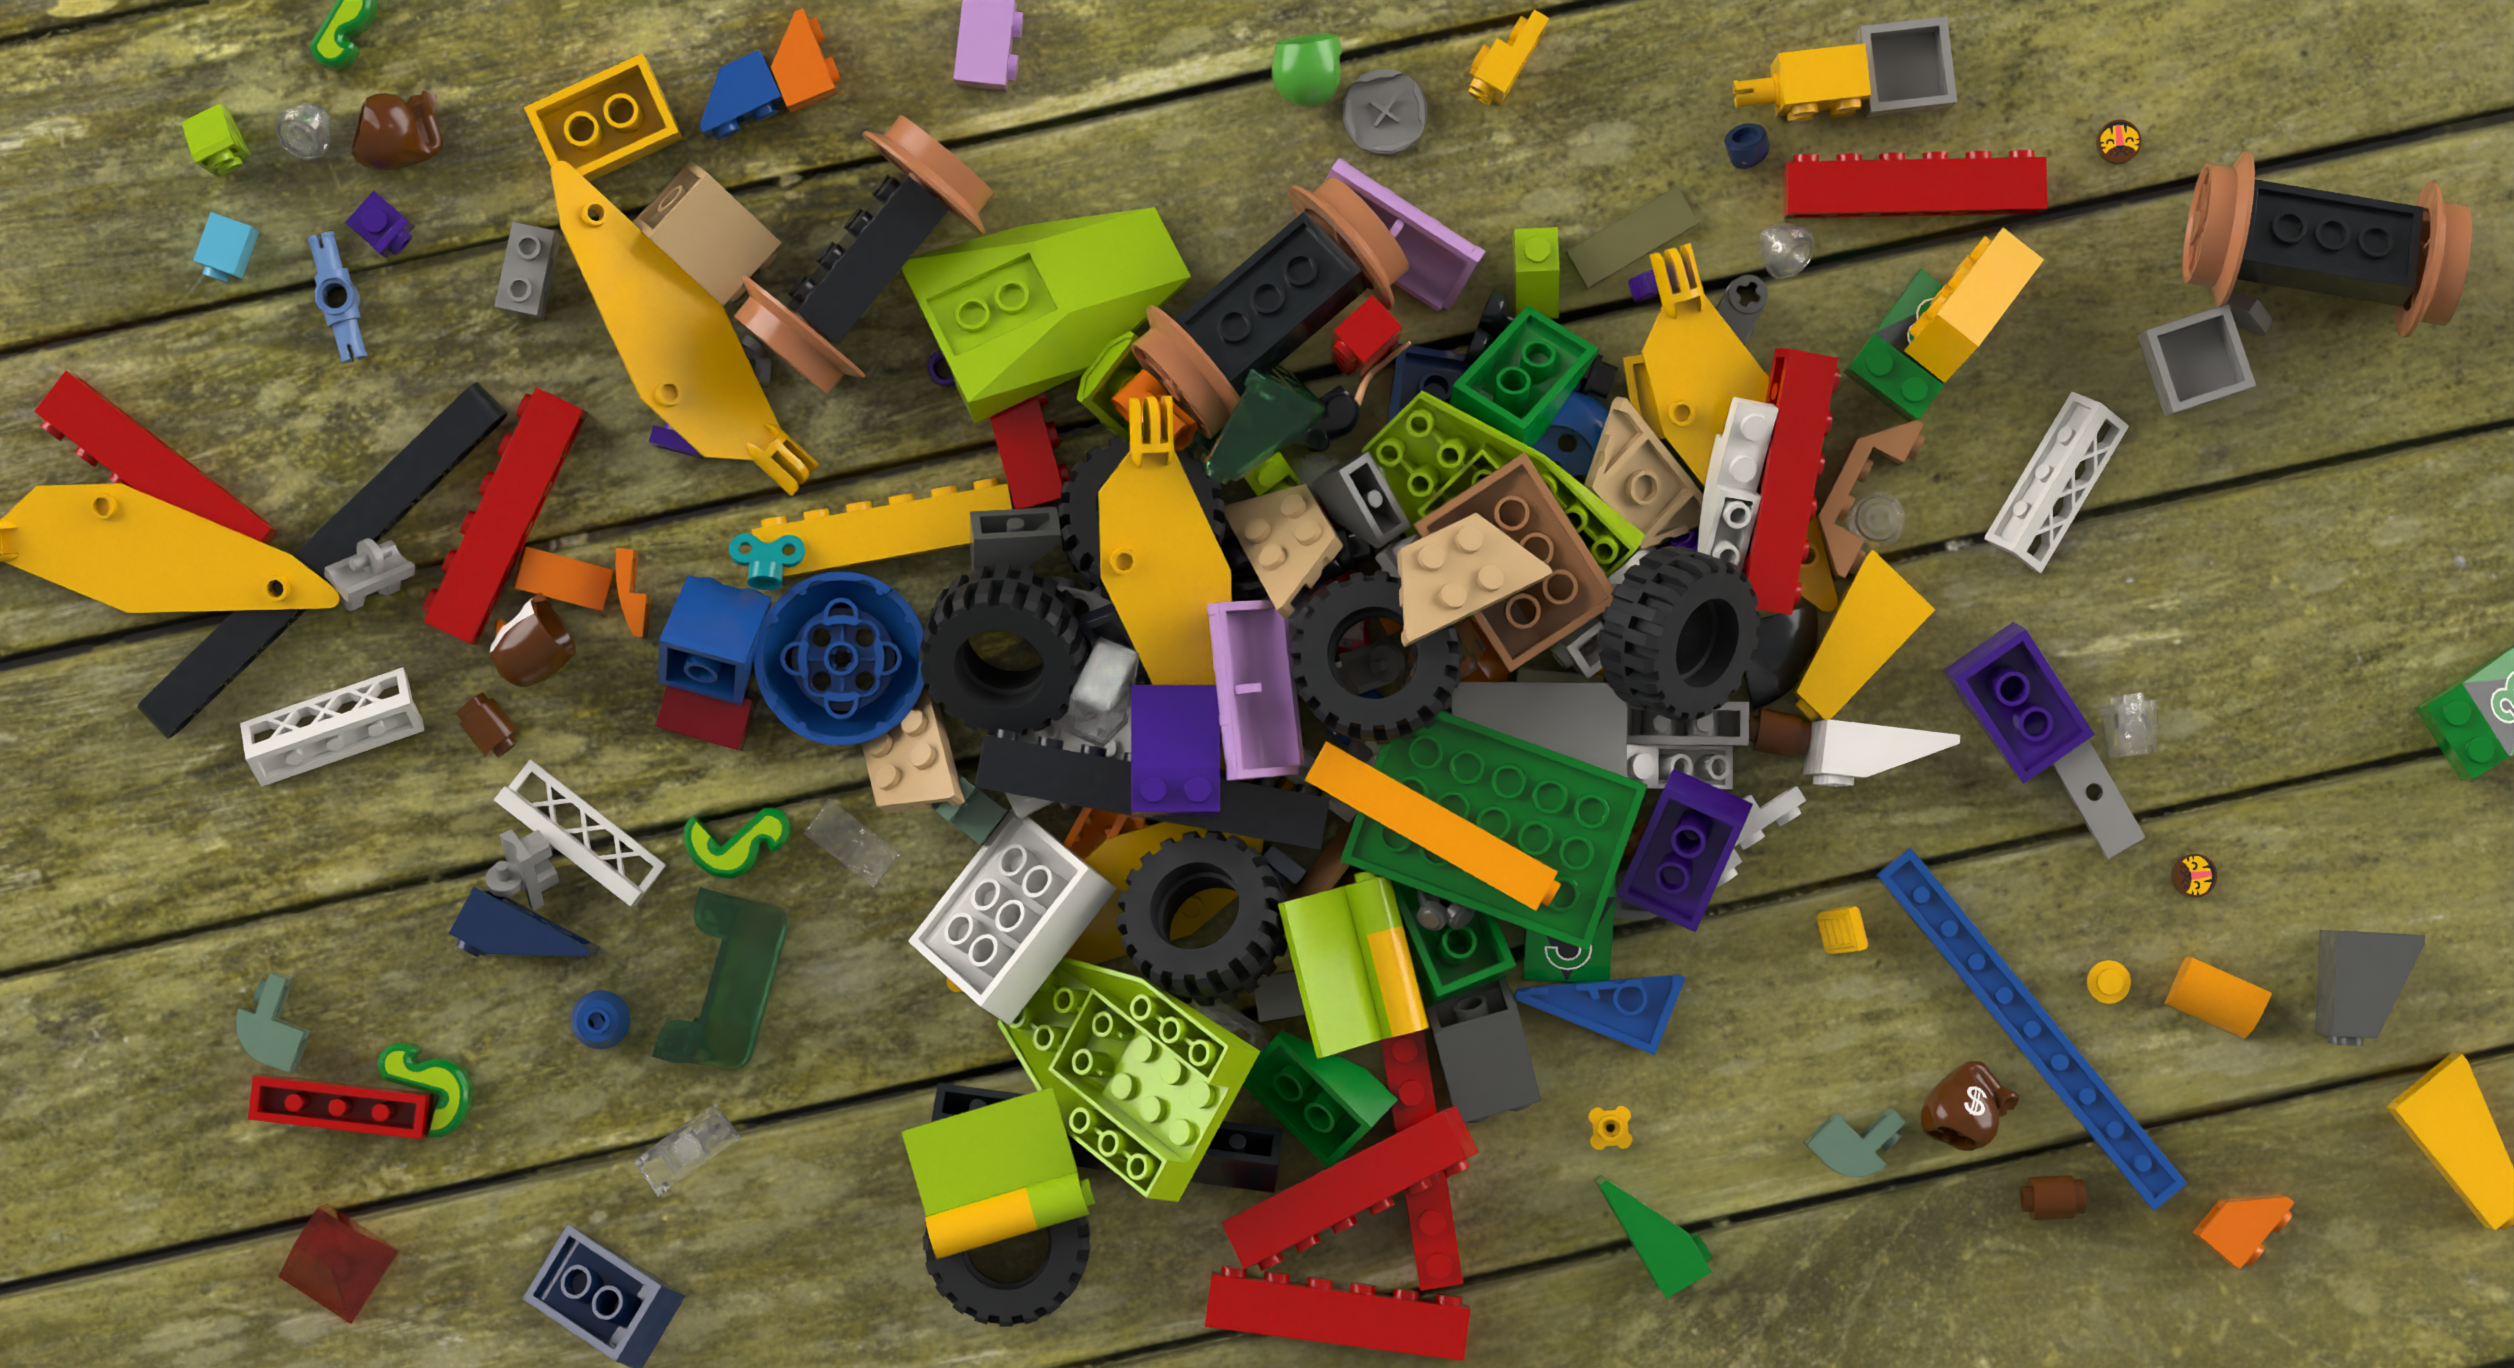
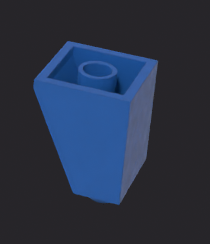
M688 575L659 640L658 683L742 705L754 669V655L765 615L771 608L772 597L765 596L752 588L739 589L724 585L711 577L698 578Z

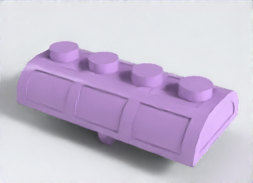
M1339 158L1331 168L1325 181L1329 177H1335L1358 194L1385 224L1406 256L1409 270L1394 284L1437 312L1442 307L1449 311L1486 251L1479 246H1475L1441 224L1440 221L1425 214L1394 194L1387 187H1383L1349 165L1348 162Z
M1271 600L1217 602L1206 605L1211 635L1213 670L1215 671L1226 781L1299 774L1298 766H1302L1305 762L1296 682L1291 669L1293 658L1290 654L1291 637L1288 618L1284 620Z

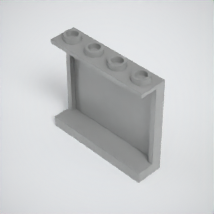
M1459 682L1458 688H1454L1452 693V715L1627 777V702L1622 701L1608 683Z

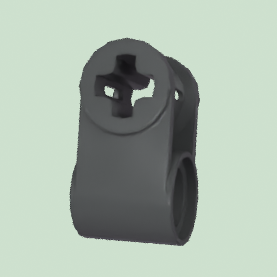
M1743 275L1733 280L1715 307L1744 346L1754 329V324L1768 297L1767 287L1764 282L1753 275ZM1747 285H1751L1753 287L1751 294L1757 298L1756 302L1750 301L1742 306L1739 303L1741 296L1736 293V289H1743Z

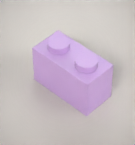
M1015 0L962 1L953 78L956 86L1007 91L1008 80L1016 81L1019 55L1011 54L1013 37L1021 38L1024 13L1016 12L1017 5Z

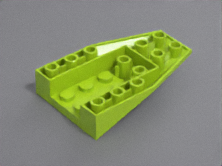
M1155 207L1022 225L909 257L900 268L904 284L921 318H925L953 374L957 390L974 424L1084 374L1108 342L1129 331L1134 333L1148 320L1146 309L1149 306L1153 305L1160 309L1192 280Z
M1421 391L1361 450L1362 453L1370 452L1408 519L1411 527L1404 531L1407 538L1419 534L1413 526L1415 522L1524 452L1535 466L1606 577H1609L1638 549L1645 537V534L1546 455L1424 391Z
M1068 957L1061 959L1010 1026L1000 1019L997 1023L1037 1090L1053 1086L1067 1134L1146 1198L1179 1202L1261 1052L1170 993L1157 987L1148 979Z

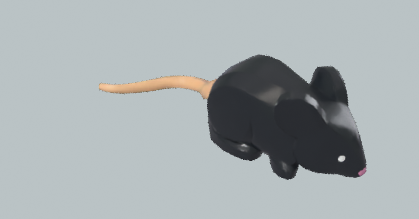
M1411 342L1404 343L1369 370L1361 380L1355 396L1347 392L1341 385L1337 386L1317 399L1315 407L1312 408L1308 405L1298 411L1297 414L1300 421L1292 422L1277 431V436L1290 445L1305 447L1314 453L1326 451L1330 440L1343 437L1356 427L1360 417V406L1370 380L1402 351L1408 348Z

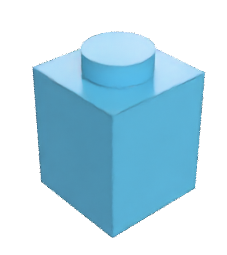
M210 212L193 261L205 266L202 274L226 283L229 276L242 280L260 231L247 224Z

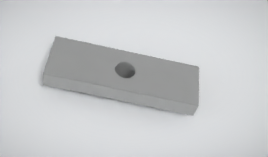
M2089 739L2051 765L2106 859H2110L2146 838ZM2090 784H2094L2099 790V795L2095 800H2090L2086 796V788Z

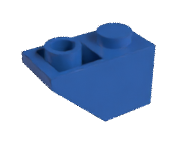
M760 49L720 67L699 124L707 139L714 135L717 140L727 138L740 130L738 124L753 117L756 122L765 120L779 112L777 106L785 103Z

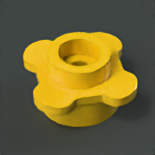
M1618 1106L1615 1110L1604 1111L1600 1107H1595L1589 1112L1588 1119L1592 1123L1593 1135L1590 1137V1144L1593 1148L1603 1150L1606 1146L1617 1145L1619 1148L1625 1149L1631 1145L1633 1138L1628 1132V1121L1631 1119V1112L1628 1108ZM1608 1124L1614 1125L1615 1129L1613 1132L1606 1130Z

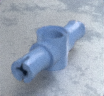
M334 231L321 233V237H318V235L310 236L307 240L310 244L317 270V275L314 276L317 286L314 293L315 302L324 312L327 326L333 328L341 357L340 361L344 364L354 362V358L358 360L367 358L368 354L365 350L358 325V320L361 319L359 312L360 293L351 283L348 268H343L335 241ZM336 287H345L347 291L346 302L339 308H331L328 303L329 293Z

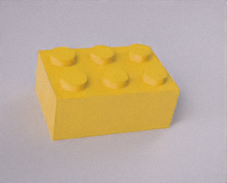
M642 53L524 107L550 166L552 167L555 162L560 160L566 161L588 182L684 139L649 61Z
M2002 228L1992 240L1984 236L1972 252L1955 269L1952 274L1953 277L1930 302L1931 305L1927 311L1923 312L1908 332L1914 338L1904 351L1945 383L1980 346L2044 259L2005 228Z

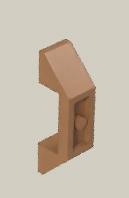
M1914 420L1858 438L1852 443L1816 513V519L1833 577L1842 580L1846 578L1848 572L1855 575L1866 555V552L1860 549L1865 539L1834 523L1837 518L1844 521L1855 501V498L1850 496L1849 493L1856 480L1863 483L1875 461L1868 457L1870 452L1897 465L1904 463L1907 457L1914 460L1925 440V437L1919 434L1924 425L1923 423Z

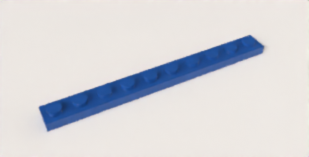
M1911 848L1906 849L1878 872L1876 877L2149 1208L2155 1211L2187 1184L2185 1179Z

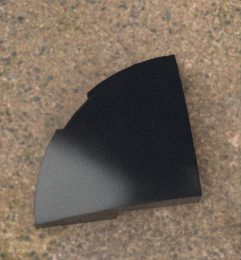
M1815 605L1793 610L1792 615L1776 614L1760 618V626L1756 627V635L1759 637L1757 649L1752 651L1750 660L1753 662L1749 671L1743 674L1752 710L1776 701L1799 681L1797 677L1803 670L1807 660L1811 659L1816 647L1818 617Z

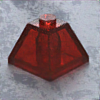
M327 1203L316 1209L297 1238L279 1274V1278L352 1324L400 1250Z

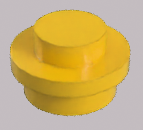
M2112 960L2098 962L2088 973V991L2099 1002L2107 1004L2119 1002L2130 990V974L2119 962Z

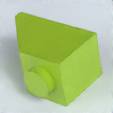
M1558 227L1514 229L1512 233L1515 316H1518L1529 305L1550 319H1559L1560 270Z

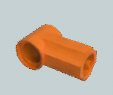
M1143 369L1111 398V402L1122 417L1129 422V398L1137 397L1141 405V422L1143 427L1142 409L1144 397L1155 396L1159 407L1161 437L1160 401L1162 396L1169 395L1158 380ZM1173 402L1174 450L1182 451L1192 442L1198 426L1188 414Z

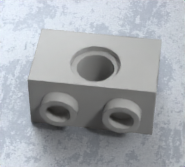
M512 222L494 307L501 312L544 321L562 238L556 231Z

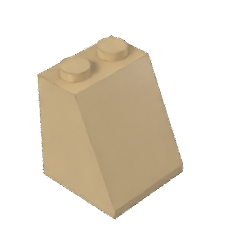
M691 160L633 221L647 237L722 306L729 300L731 302L737 300L746 291V286L742 280L744 275L750 278L757 269L763 270L768 267L778 254L776 249L782 243L714 178Z

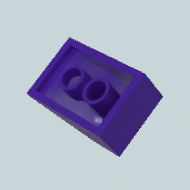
M2012 622L1942 670L1966 708L2023 784L2095 735L2027 630L2015 622Z
M1131 685V817H1219L1220 724L1216 685Z
M1673 768L1616 897L1696 932L1753 803Z

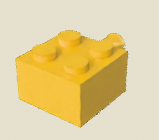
M1865 43L1778 53L1770 65L1771 77L1742 81L1733 80L1736 108L1774 103L1776 117L1787 116L1788 122L1812 120L1813 114L1830 111V117L1832 118L1852 116L1856 114V109H1860L1871 96Z

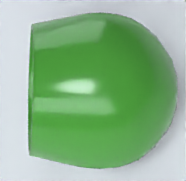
M1327 33L1286 38L1276 42L1272 65V79L1277 91L1285 100L1300 107H1314L1327 102L1333 97L1341 78L1340 55L1342 47L1338 35Z

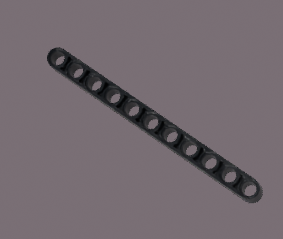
M479 382L472 384L298 549L293 556L330 583L324 577L325 567L357 554V543L369 538L377 543L505 420L508 412ZM275 580L273 589L278 595H281L283 593V585ZM307 609L234 611L142 699L137 708L167 739L172 738L191 722Z

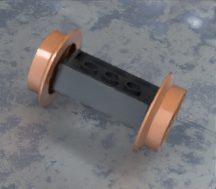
M902 115L898 117L884 135L869 131L862 133V136L901 173L897 172L892 177L887 174L877 184L871 193L876 199L867 210L859 208L853 213L844 225V228L848 231L847 234L837 244L831 241L817 257L816 262L820 264L818 269L811 277L808 278L806 275H803L794 284L788 293L793 299L787 305L794 313L749 277L744 275L742 278L750 297L733 317L827 395L844 375L864 379L866 375L820 335L822 334L826 339L838 344L947 211L980 235L986 232L978 213L994 195L992 189L943 145Z
M2244 151L2233 166L2206 163L2200 172L2193 193L2185 231L2182 257L2183 281L2186 284L2210 287L2214 304L2218 307H2223L2227 303L2237 279L2395 305L2397 332L2401 337H2409L2420 322L2445 326L2450 322L2455 313L2463 290L2472 239L2471 211L2467 205L2444 202L2439 185L2431 181L2423 187L2414 206L2256 180L2253 154L2249 151Z
M1329 177L1313 192L1296 185L1291 186L1288 189V197L1298 217L1175 321L1156 306L1151 305L1146 309L1150 329L1131 345L1133 354L1142 369L1148 371L1158 380L1168 395L1172 396V401L1196 422L1198 426L1197 431L1208 439H1211L1228 423L1246 430L1250 429L1253 426V422L1240 397L1361 294L1366 298L1373 294L1387 310L1394 306L1395 302L1390 286L1409 270L1406 256L1391 232L1375 212L1349 186L1335 177Z

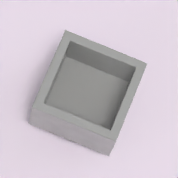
M1947 16L1860 26L1855 33L1856 44H1866L1871 96L1863 105L1865 119L1950 110L1957 103Z
M2229 304L2146 330L2138 335L2164 417L2246 391L2256 386Z

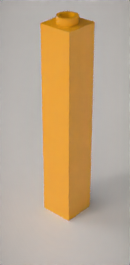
M1328 741L1325 742L1305 778V781L1535 911L1540 903L1548 907L1561 885L1554 880L1558 871Z

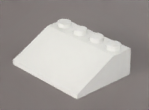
M1830 719L1813 722L1809 746L1804 759L1803 775L1813 776L1814 785L1831 787L1853 786L1854 779L1866 778L1955 746L1960 743V735Z
M1012 808L908 942L980 1007L1010 1026L1117 887L1027 815L1024 818H1018Z

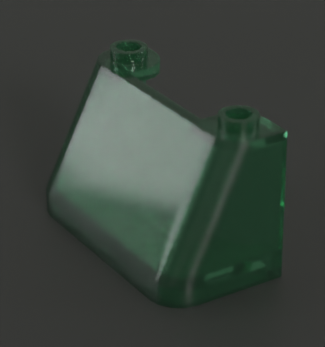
M1280 364L1264 375L1251 369L1243 383L1246 386L1244 393L1240 397L1226 425L1216 435L1208 439L1198 431L1195 432L1193 440L1188 446L1196 449L1198 444H1200L1209 451L1203 452L1200 461L1205 465L1203 472L1214 480L1223 484H1227L1229 478L1239 481L1318 424L1327 407L1291 371Z
M712 886L700 887L694 906L693 918L696 926L702 932L722 939L700 1017H695L693 1021L676 1019L664 1025L658 1034L652 1057L673 1063L723 1071H736L746 1066L753 1056L788 933L789 921L783 909L773 903Z

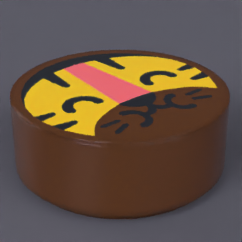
M2118 119L2107 123L2101 128L2096 138V148L2099 155L2105 161L2112 164H2123L2130 161L2137 155L2141 147L2139 130L2134 124L2126 120Z
M2190 854L2177 860L2172 868L2171 879L2175 889L2180 894L2192 898L2201 897L2208 894L2214 888L2217 882V870L2214 863L2206 856Z

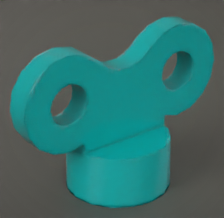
M744 533L732 539L729 545V553L733 562L741 566H748L747 583L749 586L759 590H775L782 586L783 566L790 568L799 565L804 559L805 548L801 539L793 535H784L774 542L764 543L754 535ZM744 545L752 548L748 554L740 553L739 549ZM786 547H792L795 549V552L787 556L783 554V550Z

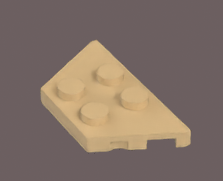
M1616 397L1612 402L1584 486L1645 534L1638 549H1645L1659 544L1664 538L1678 537L1689 533V529L1699 526L1704 494L1630 402L1624 397Z
M1306 484L1224 506L1226 519L1276 610L1284 620L1294 612L1295 609L1290 603L1301 588L1305 585V587L1311 589L1321 576L1323 568L1332 562L1343 547L1314 493Z
M1474 513L1402 547L1397 553L1398 574L1401 577L1402 584L1399 589L1400 607H1403L1404 624L1401 642L1404 647L1417 642L1549 578L1553 572L1548 565L1478 513Z
M924 684L922 693L913 709L896 727L876 739L861 743L876 806L886 814L904 812L909 808L916 810L931 809L932 803L947 801L952 806H959L965 802L940 705L933 700L928 692L930 684Z

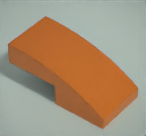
M524 546L513 588L534 594L542 593L545 597L603 612L614 570Z
M616 548V582L623 614L633 636L648 639L652 596L635 593L639 552L634 549Z

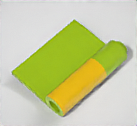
M1369 871L1354 874L1356 883L1278 904L1317 1058L1429 1027L1392 880Z
M1053 1086L901 1131L926 1214L925 1221L929 1238L937 1259L1090 1215L1088 1206L1096 1204L1089 1178L1080 1179Z

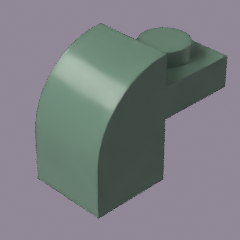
M957 771L965 802L959 806H952L947 801L932 803V807L948 822L953 823L975 842L983 846L1009 811L983 790L975 787L974 783Z
M275 972L269 973L268 979L262 978L253 998V1002L258 1004L256 1010L248 1007L238 1008L236 1031L242 1047L251 1057L263 1064L290 1073L298 1070L312 1030L279 1019L294 978Z
M1888 1108L1859 1136L1839 1114L1834 1112L1803 1143L1830 1169L1850 1177H1864L1872 1175L1886 1166V1163L1875 1152L1880 1147L1884 1151L1890 1149L1903 1136L1900 1128L1906 1121L1894 1109Z

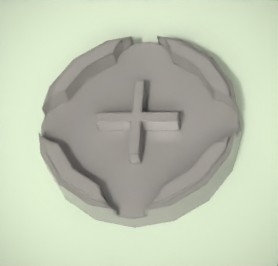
M1376 69L1360 76L1349 88L1343 101V124L1348 136L1360 149L1374 155H1395L1408 150L1421 137L1427 123V101L1421 87L1410 77L1394 69Z

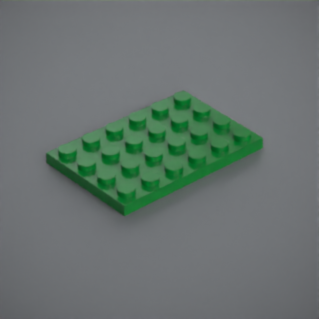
M1440 711L1435 717L1437 721L1428 729L1424 726L1414 732L1415 737L1405 741L1402 738L1391 740V744L1381 745L1374 768L1558 871L1554 880L1561 885L1550 905L1547 907L1540 903L1535 911L1360 811L1357 812L1340 860L1341 862L1589 951L1647 789V784Z

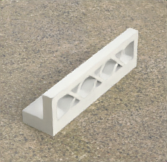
M2071 392L1984 539L1992 546L2014 555L2032 570L2042 573L2129 425L2102 403ZM2104 421H2106L2111 427L2103 441L2097 443V433ZM2085 460V471L2080 479L2075 480V470L2079 463ZM2063 497V508L2057 516L2053 517V506L2058 498ZM2041 534V544L2034 556H2032L2027 550L2035 536Z
M404 667L240 723L245 758L261 787L425 731L423 719L412 700L408 675ZM398 685L400 694L383 700L377 698L383 690ZM350 701L358 702L351 711L342 714L337 713L342 704ZM310 715L317 716L310 725L301 728L296 727L301 718ZM269 729L276 730L269 739L255 743L254 734Z
M532 759L527 762L509 787L504 786L494 799V801L531 830H539L549 844L630 907L638 904L667 866V864ZM532 772L546 782L548 801L531 803L518 793V790ZM553 789L566 799L554 800ZM573 803L580 809L582 827L564 829L557 823L555 805ZM549 806L550 817L537 807ZM587 815L600 825L588 826ZM606 829L614 835L616 854L599 856L592 851L589 831ZM583 832L584 844L574 837L572 833ZM621 842L634 852L622 853ZM641 856L654 867L641 884L637 886L625 876L623 858ZM617 859L618 870L605 860Z

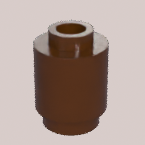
M483 692L472 698L457 711L456 715L462 721L460 723L461 728L485 757L494 753L497 758H500L518 743L514 736L519 732V728L494 698L488 699Z
M1760 708L1758 716L1750 715L1749 741L1753 742V751L1794 758L1796 754L1806 755L1811 736L1812 722L1802 720L1801 715Z
M2071 1175L2029 1177L2027 1186H2021L2020 1188L2022 1212H2029L2031 1220L2072 1219L2075 1217V1214H2084L2086 1210V1191L2083 1179H2073Z

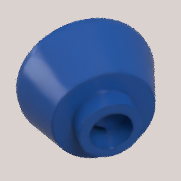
M605 990L592 991L582 996L575 1004L571 1014V1026L577 1039L584 1045L593 1049H607L617 1045L626 1036L630 1026V1013L627 1005L618 995ZM590 1019H592L594 1027L591 1026Z

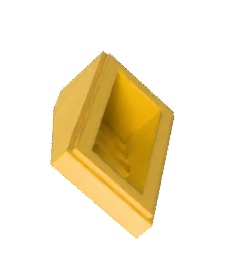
M1846 905L1822 911L1816 915L1826 953L1855 952L1865 950L1869 946L1860 909L1857 906Z

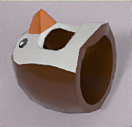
M542 593L534 596L523 605L520 613L509 623L498 617L494 626L495 638L490 647V658L498 674L515 686L528 687L545 681L562 669L576 653L575 641L570 631Z

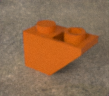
M803 8L794 12L771 65L776 82L790 113L837 95L838 92L834 83L842 80L833 57L830 56L824 59L818 43L826 39L817 17L808 19Z
M2281 1194L2220 1199L2193 1230L2192 1234L2228 1264L2240 1270L2244 1264L2249 1267L2260 1257L2265 1249L2261 1243L2271 1231L2278 1233L2292 1217L2289 1209L2295 1202Z

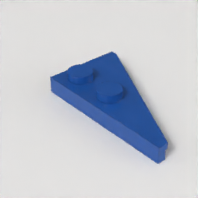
M1680 974L1519 987L1516 989L1513 998L1655 1055L1686 977Z

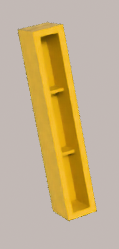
M992 478L973 482L974 490L957 493L956 486L932 489V497L915 500L914 493L889 497V505L872 508L871 501L846 505V513L830 515L828 508L807 511L803 513L804 520L787 523L786 516L761 520L762 528L751 530L752 535L764 543L774 542L784 535H793L801 539L805 548L803 561L795 567L787 568L783 566V579L967 547L970 546V512L1014 508L1009 485H1000L999 478ZM786 547L783 550V554L787 556L795 552V549L792 547Z

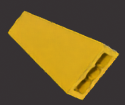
M1874 550L1866 553L1857 573L1852 576L1811 659H1809L1792 692L1799 700L1794 706L1812 723L1817 718L1820 721L1831 719L1935 611Z
M2452 1052L2388 1104L2386 1108L2482 1225L2491 1230H2497L2499 1227L2501 1230H2506L2514 1225V1168L2468 1060L2463 1054Z

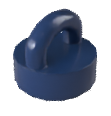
M1753 123L1742 124L1731 129L1725 136L1724 142L1732 165L1738 169L1756 166L1768 155L1770 144L1767 132L1761 125Z

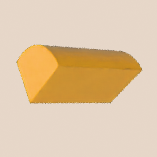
M2184 957L2164 1004L2245 1039L2260 1020L2272 993L2195 958Z

